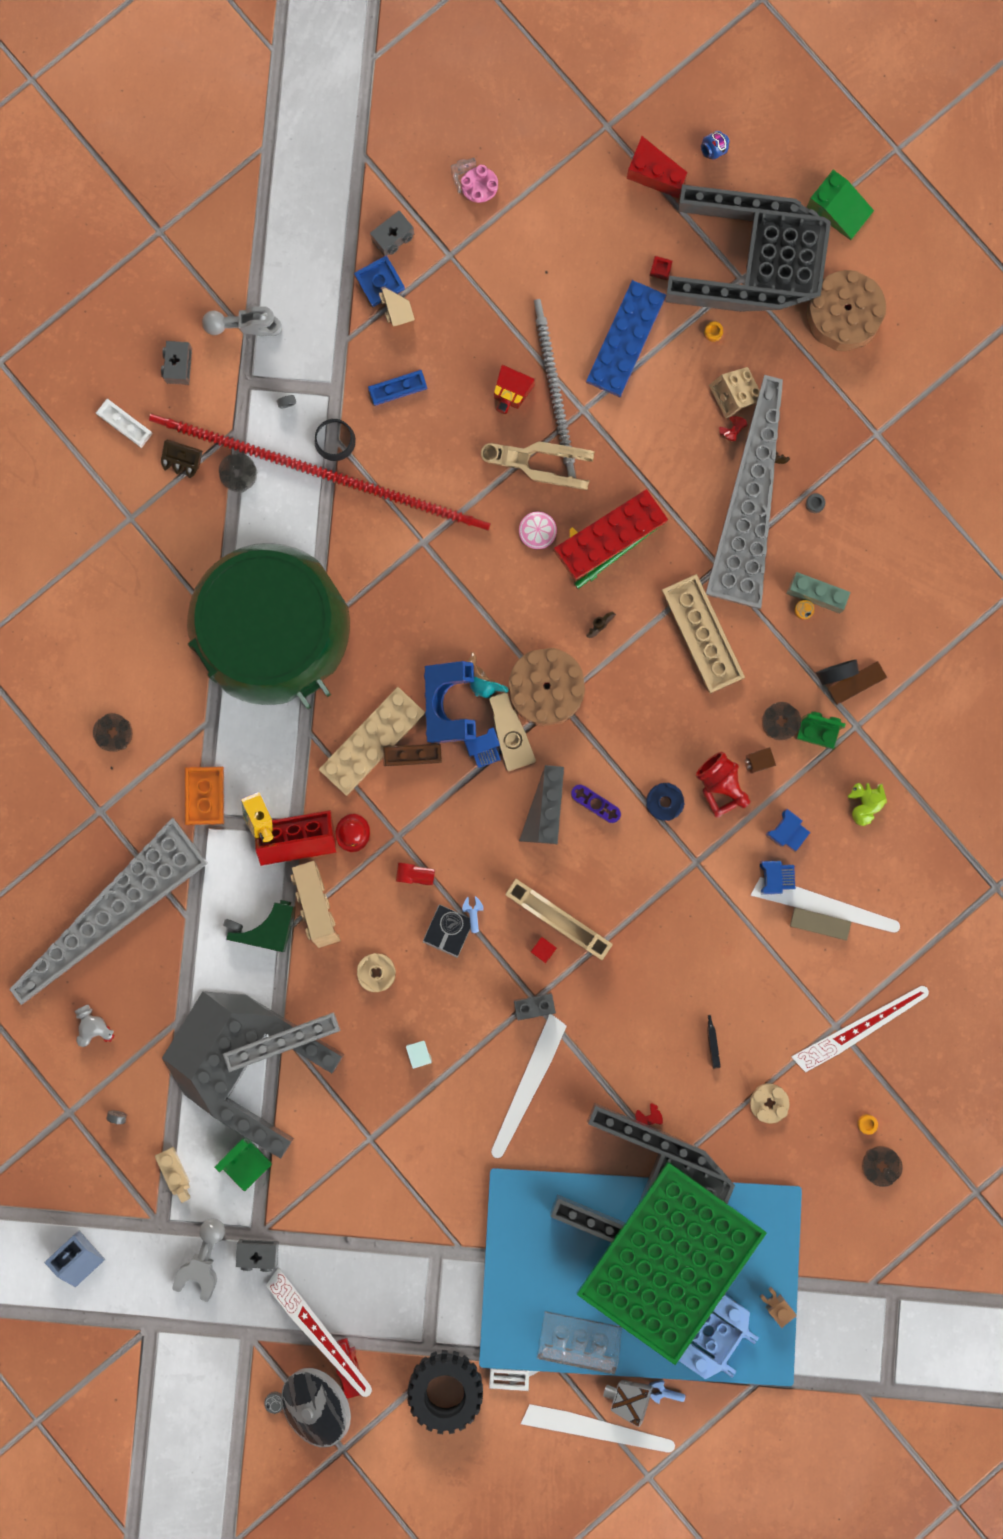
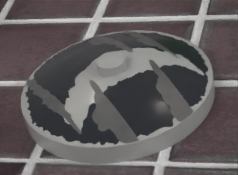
M314 1368L300 1369L286 1380L282 1389L281 1401L285 1417L295 1433L304 1441L317 1447H330L338 1443L349 1430L351 1413L348 1400L337 1382L328 1374Z

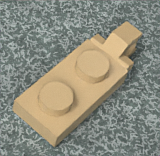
M171 1147L155 1155L172 1194H177L181 1203L189 1200L191 1197L187 1189L190 1188V1181L175 1148Z

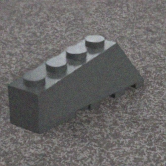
M545 765L519 841L558 844L564 767Z

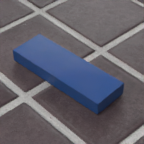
M418 370L369 386L368 389L373 405L376 406L426 390L427 385L422 370Z

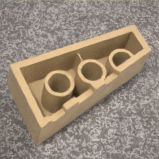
M311 861L292 867L293 874L290 876L293 885H297L298 892L295 894L298 903H302L303 910H300L303 921H306L308 928L305 929L308 939H311L318 948L341 941L339 934L337 935L333 929L336 924L331 912L328 911L330 905L326 894H323L325 888L317 864Z

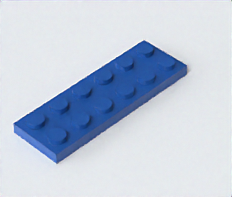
M634 280L631 281L586 383L621 397L663 305L666 294Z

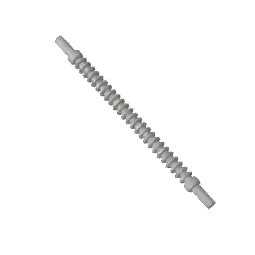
M541 299L534 300L537 316L535 322L536 326L539 327L537 331L540 332L538 336L541 337L539 341L542 342L540 346L543 347L541 351L544 352L542 356L545 357L543 361L546 363L544 366L547 368L545 372L548 373L546 377L549 378L547 382L550 383L548 387L551 388L549 392L552 395L550 397L553 399L552 404H554L553 409H555L554 414H556L555 419H557L559 440L562 441L560 445L572 447L569 445L571 440H568L570 435H567L569 430L566 429L568 427L565 424L567 420L564 419L566 415L563 414L565 409H562L564 404H561L563 399L560 398L562 394L559 393L561 391L558 388L560 384L557 383L559 379L556 378L558 373L555 372L557 368L554 367L556 365L553 362L555 358L552 357L554 353L551 352L553 348L550 347L552 343L549 341L551 338L548 336L550 333L547 331L548 326H546L548 322L547 318L544 317ZM564 457L563 463L567 467L568 477L576 478L573 464L575 459Z

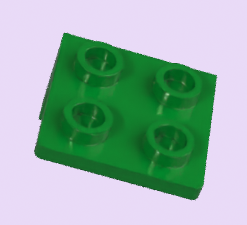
M813 711L811 714L808 713L803 716L796 739L834 749L839 730L845 728L846 724L842 723L839 718L830 717V719L822 717L823 714Z
M244 1137L214 1168L219 1173L224 1170L243 1191H246L272 1165V1162L251 1140Z

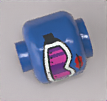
M715 131L704 137L701 144L703 155L706 158L715 160L726 154L730 143L728 136L721 131Z

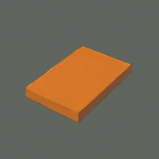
M185 767V825L224 824V767Z

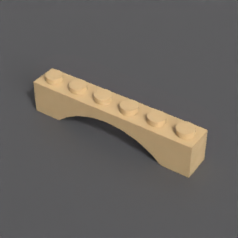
M515 879L505 894L601 960L604 959L613 945L517 879Z

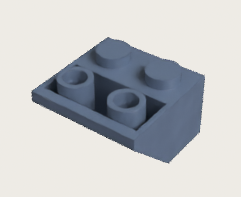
M79 1230L44 1263L58 1278L77 1287L105 1258Z

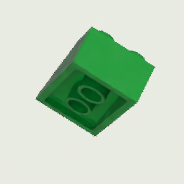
M834 169L811 196L807 205L809 210L812 209L820 217H825L831 221L830 225L849 240L853 239L874 212L873 208L853 185Z

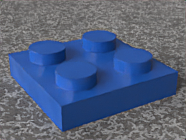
M387 255L354 273L372 308L382 303L379 293L382 292V287H386L397 294L405 290Z

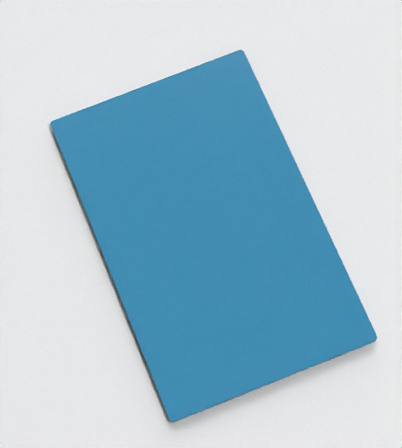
M492 1168L490 1170L479 1358L481 1368L777 1386L793 1385L796 1317L781 1328L766 1309L768 1304L760 1298V1295L763 1294L767 1299L771 1298L772 1293L768 1289L772 1287L777 1297L781 1294L797 1315L802 1189L799 1186L733 1182L735 1187L728 1204L764 1229L767 1234L725 1295L750 1312L748 1329L759 1338L755 1344L746 1338H742L728 1359L727 1365L736 1370L734 1377L731 1378L725 1372L720 1371L704 1379L680 1361L676 1365L672 1364L577 1295V1291L611 1242L550 1216L558 1194L626 1222L637 1207L649 1177ZM712 1312V1313H714L715 1315H717L719 1318H721L722 1320H724L726 1323H728L729 1325H731L732 1327H735V1326H733L732 1324H730L728 1321H726L725 1319H723L722 1317H720V1316H719L718 1314H716L715 1312ZM710 1325L705 1326L703 1333L711 1335L713 1327ZM694 1341L691 1342V1344L696 1346L698 1349L706 1353L711 1358L715 1357Z

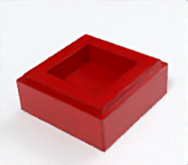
M655 256L649 276L668 280L673 260Z
M541 936L530 952L544 963H547L557 947Z

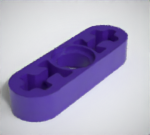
M584 785L573 787L571 796L574 801L608 823H615L620 819L621 812L618 807ZM582 788L584 790L583 794L587 797L589 793L593 795L588 799L587 804L583 803L586 800L585 798H576V789L580 790ZM597 798L601 801L599 809L591 807L590 802L592 799ZM605 803L609 805L606 808L607 810H616V819H609V814L605 811L603 815L599 813L604 808Z

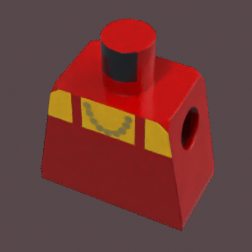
M502 365L494 391V399L500 401L496 410L502 414H507L510 406L519 409L533 389L535 379Z

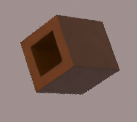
M770 747L746 755L747 759L744 760L747 770H751L752 774L776 766Z

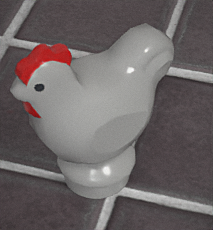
M89 1004L74 1011L76 1018L81 1019L78 1027L79 1036L76 1040L77 1044L81 1047L88 1046L91 1039L98 1035L105 1042H111L115 1037L113 1034L114 1030H111L106 1025L103 1018L91 1015L93 1009L90 1008Z

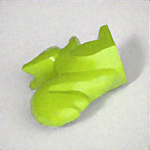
M856 783L851 793L847 796L848 798L861 799L862 804L855 807L852 812L854 822L860 826L870 824L874 819L873 814L879 812L887 803L883 784H879L877 789H871L870 784L867 783L864 789L861 783Z

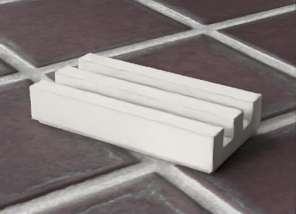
M490 1368L489 1388L528 1391L529 1371ZM494 1373L522 1374L525 1377L494 1375ZM494 1380L525 1382V1385L493 1382Z

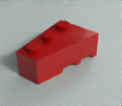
M641 136L628 168L627 179L679 198L688 172Z

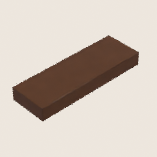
M877 661L859 671L858 674L838 682L827 690L834 703L838 705L886 679L887 676Z
M441 744L383 747L384 766L442 763Z

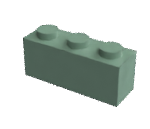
M796 572L792 577L786 594L802 600H808L812 604L840 614L845 609L851 592Z

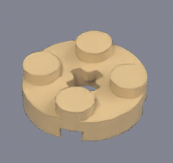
M374 953L368 955L358 965V981L364 989L370 992L384 991L395 980L396 968L394 963L384 954ZM373 968H380L381 977L376 976L374 978L371 970Z
M771 1083L762 1084L755 1089L750 1097V1109L760 1121L776 1123L787 1116L789 1098L781 1087ZM768 1098H771V1101H775L771 1109L764 1105Z

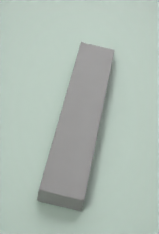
M333 1012L223 1053V1057L228 1071L232 1072L341 1030Z

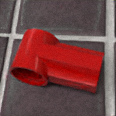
M398 862L396 882L433 885L435 869L416 867L413 864Z

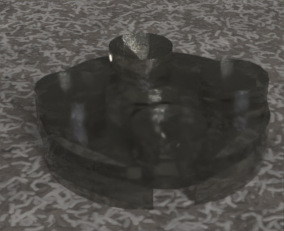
M245 454L228 455L220 463V480L231 491L245 492L253 486L257 479V468L253 460ZM241 468L242 475L235 477L233 471Z
M787 702L772 704L765 710L762 716V727L767 736L778 741L792 738L801 726L799 711ZM779 716H782L787 721L783 724V727L776 722Z
M106 714L101 719H98L93 727L94 740L103 750L118 752L126 749L131 742L133 735L131 723L119 714ZM115 727L118 733L114 738H111L108 731Z
M877 1146L867 1150L862 1161V1170L865 1177L874 1185L887 1187L900 1178L903 1165L900 1157L892 1149L885 1146ZM884 1161L887 1168H884L881 1172L877 1165Z

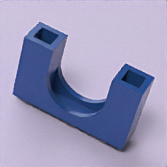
M459 661L425 666L427 742L446 743L476 740L475 720H450L443 708L444 696L450 687L456 684L474 682V664Z

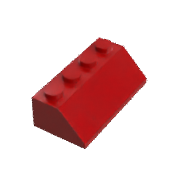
M331 810L272 820L273 831L271 833L273 839L263 842L261 837L255 838V849L260 866L337 853Z

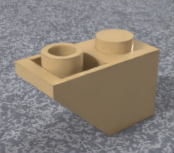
M386 287L381 288L382 292L379 293L382 304L387 306L388 311L385 312L388 323L391 322L394 327L415 320L408 299Z

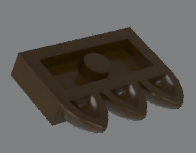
M167 439L164 441L162 451V467L166 471L173 463L176 474L181 473L184 467H186V474L188 478H191L200 467L203 451Z

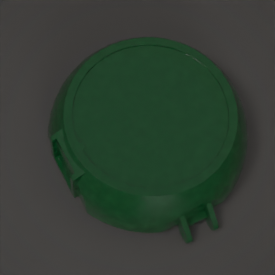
M275 543L253 544L239 548L222 557L201 577L192 594L188 609L187 631L191 640L188 646L199 656L209 672L207 674L208 677L215 683L218 682L230 696L241 701L260 705L284 704L298 696L309 710L311 706L306 697L322 688L327 697L331 695L322 680L334 673L346 651L350 633L349 609L338 589L316 558L302 550L287 545Z

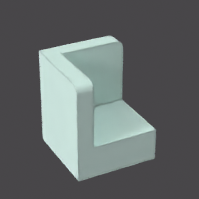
M425 1041L406 1045L413 1069L432 1063V1058L428 1053Z

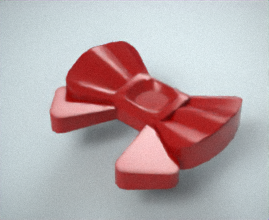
M738 416L730 417V421L733 424L731 429L719 427L720 435H724L729 441L735 442L741 429L748 426L747 421Z
M653 1103L650 1104L651 1115L644 1116L640 1110L636 1111L635 1118L639 1122L647 1125L654 1123L663 1124L662 1114L657 1110L658 1106Z

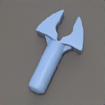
M476 896L474 909L469 905V897L466 898L462 907V912L469 913L472 933L479 931L477 912L483 911V905Z
M657 1380L649 1384L660 1390L658 1393L652 1392L650 1396L658 1404H660V1399L664 1397L681 1402L685 1401V1394L665 1389L664 1380Z

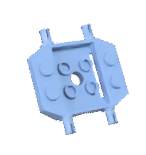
M724 1295L713 1312L735 1327H732L717 1315L711 1313L693 1339L695 1343L715 1357L711 1358L696 1346L690 1344L679 1359L681 1363L704 1379L720 1371L725 1372L731 1378L734 1377L736 1370L727 1365L728 1359L742 1338H746L753 1344L759 1338L748 1329L750 1312L727 1295ZM710 1325L713 1327L711 1335L703 1333L705 1326Z

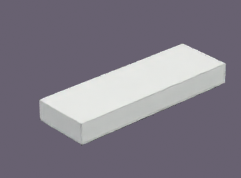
M106 399L96 412L100 418L140 448L144 446L153 434L109 399Z

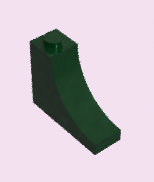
M280 900V903H274L271 913L261 925L243 933L228 932L226 940L285 952L296 907L291 906L292 902Z

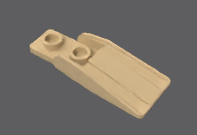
M504 692L490 697L489 700L495 715L493 717L496 733L507 771L535 763L536 759L515 710L512 708L508 694Z

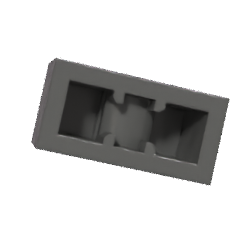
M399 210L370 232L372 242L384 256L392 255L398 250L400 245L412 240L414 228Z
M166 341V347H163L162 351L165 362L164 366H161V377L164 378L167 384L189 385L192 359L190 343Z
M552 993L514 1000L518 1021L556 1013Z
M240 1239L237 1243L236 1267H241L243 1271L260 1268L262 1272H271L278 1265L279 1241ZM256 1252L258 1256H261L259 1260H256V1256H254Z

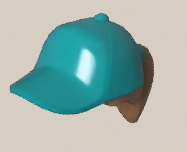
M472 652L467 662L474 664V682H470L469 685L475 696L487 699L496 691L508 693V687L496 683L493 679H489L485 672L476 665V655Z

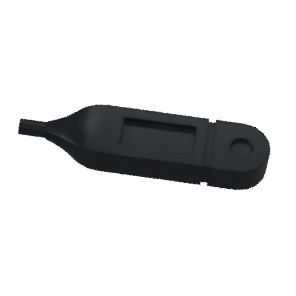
M708 1015L707 1033L712 1067L715 1069L721 1067L716 1030L711 1015Z

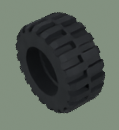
M442 1350L441 1354L433 1352L430 1354V1357L427 1358L425 1356L421 1359L420 1364H417L413 1370L407 1391L408 1406H411L410 1412L412 1416L417 1417V1422L421 1426L425 1424L427 1426L426 1430L430 1432L433 1429L438 1430L437 1434H443V1431L453 1434L455 1429L459 1428L460 1431L465 1429L466 1424H471L475 1419V1415H478L483 1399L482 1377L477 1372V1366L474 1363H470L469 1358L465 1355L460 1357L459 1352L453 1351V1354H449L448 1350ZM443 1375L456 1378L464 1388L462 1401L451 1408H441L433 1404L427 1396V1387L432 1379Z

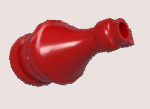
M722 751L710 757L696 772V778L702 781L705 786L702 792L714 816L717 818L737 806L744 809L751 803L748 794L742 791L739 786L738 764L728 759ZM712 793L727 795L734 799V801L718 807Z

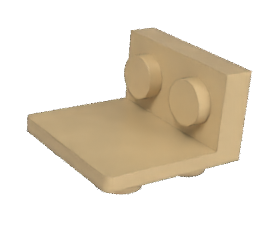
M748 367L722 374L709 385L725 419L733 416L741 408L756 404L760 392Z

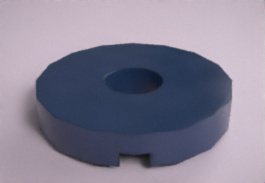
M660 783L654 786L648 792L646 798V807L649 813L655 819L661 821H670L678 817L685 805L681 790L670 783ZM666 796L670 799L669 807L661 806L660 799Z

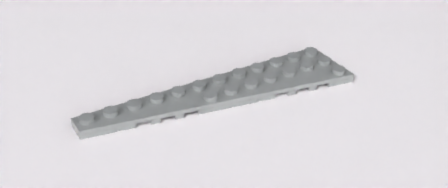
M764 375L706 589V595L757 609H761L783 384V379Z
M174 818L156 834L152 841L133 858L129 865L115 877L114 881L96 897L78 916L75 922L61 934L59 939L10 988V991L21 1005L208 864Z

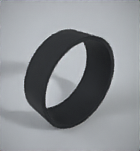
M328 419L318 426L314 442L316 450L323 458L330 461H340L352 453L356 438L352 428L340 419ZM333 422L346 425L351 435L348 447L337 454L323 451L317 442V435L320 429L326 424Z
M857 659L825 668L816 672L821 684L826 685L852 677L859 673Z

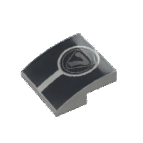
M439 904L423 939V943L458 958L471 929L470 918Z

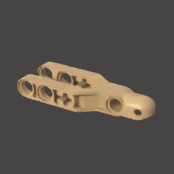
M540 441L524 449L488 443L481 450V457L485 462L522 469L534 481L588 490L589 480L531 470L528 461L530 456L537 452L593 462L594 451Z

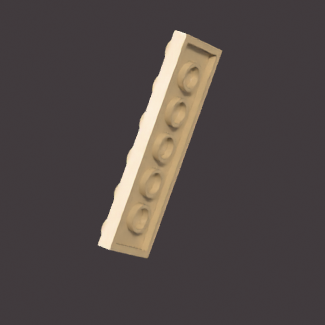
M697 574L662 589L664 598L709 694L744 679L745 676Z
M397 687L319 770L348 796L384 758L383 747L395 746L425 715V712Z

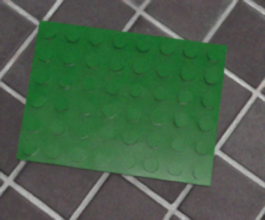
M667 1162L581 1285L577 1295L676 1365L767 1232L670 1162Z

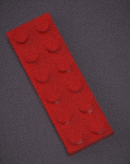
M646 489L559 544L553 551L576 581L665 524L668 518Z

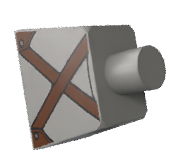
M621 1380L617 1388L606 1385L603 1396L613 1400L612 1412L639 1427L643 1423L653 1386Z

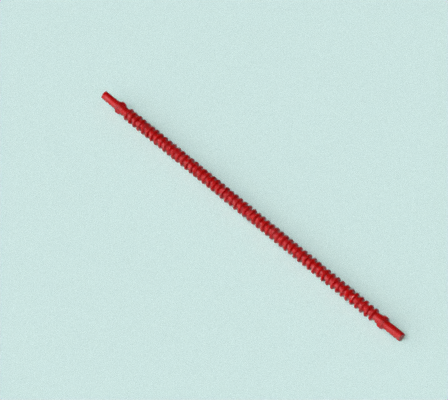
M154 414L149 416V421L166 426L168 429H176L178 433L182 431L183 434L187 433L188 436L192 434L194 438L198 436V439L203 438V441L208 440L209 443L213 441L214 444L218 443L219 446L223 444L225 448L229 446V449L234 448V451L238 449L240 453L244 451L245 454L249 453L250 456L254 454L255 458L260 456V459L265 458V461L269 459L271 463L275 461L276 464L280 463L281 466L286 465V468L290 466L291 469L296 468V471L300 469L302 473L306 471L307 474L312 473V476L317 475V478L321 476L322 479L327 478V481L332 480L333 483L337 481L338 484L343 483V486L348 485V488L352 486L354 490L358 488V491L363 490L364 493L368 491L369 495L374 493V496L379 495V498L383 496L385 500L389 498L390 501L395 500V503L399 501L400 505L405 503V506L410 505V508L414 506L416 510L418 508L421 511L426 510V513L431 512V515L436 513V516L447 517V520L451 518L452 521L457 520V523L463 522L468 526L472 525L489 531L491 523L475 519L470 515H463L462 512L457 513V510L453 512L451 508L447 510V507L441 508V505L437 507L436 503L432 505L431 502L426 503V500L422 502L420 498L416 500L415 497L410 498V495L405 496V493L401 495L400 492L395 493V490L390 491L389 488L385 490L384 487L379 488V485L374 486V483L370 485L368 481L364 483L363 480L358 481V478L354 480L353 477L348 478V475L343 476V473L339 475L337 471L333 473L332 470L327 471V468L323 470L321 466L317 468V465L312 466L311 463L308 465L306 461L302 463L301 460L296 461V458L292 460L290 456L286 458V455L281 456L280 453L276 454L275 451L272 453L270 450L265 451V448L260 449V446L255 448V445L250 446L249 443L245 444L244 441L240 443L239 440L234 441V438L229 439V436L226 438L224 435L219 436V433L214 434L213 431L209 433L208 430L204 431L203 428L198 429V426L194 428L193 425L188 426V423L183 424L182 421L177 422L171 418L166 419Z

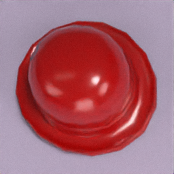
M348 814L341 818L335 830L338 845L348 852H358L363 849L370 838V827L367 820L358 814Z

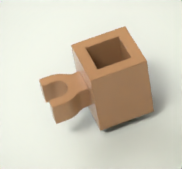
M770 1287L768 1290L772 1293L771 1298L767 1299L763 1294L760 1295V1298L768 1304L766 1309L779 1326L783 1328L797 1315L780 1294L777 1297L776 1292Z

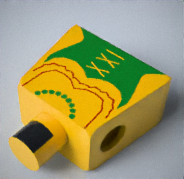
M258 792L241 799L243 818L254 838L261 837L263 842L272 840V819L260 793Z

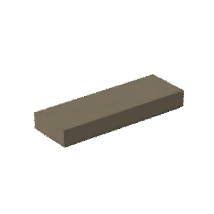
M794 908L790 926L847 940L851 921Z

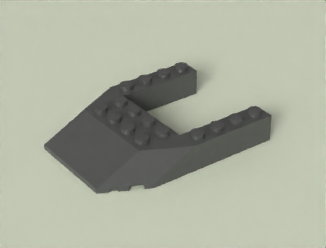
M682 185L679 212L753 221L744 285L669 276L666 302L744 312L781 310L821 296L831 221L825 217H820L814 210H809L795 198Z
M202 991L162 1059L186 1097L212 1117L280 1159L284 1156L294 1138L228 1098L247 1066L229 1072L223 1053L263 1039L267 1034L271 1036L297 1025L246 994ZM320 1039L292 1049L331 1074L336 1070L344 1056L343 1053Z
M594 1103L587 1120L589 1125L658 1153L640 1201L666 1163L670 1162L728 1204L735 1185L706 1151L666 1132ZM558 1194L550 1212L552 1218L609 1242L614 1240L625 1224L623 1221Z

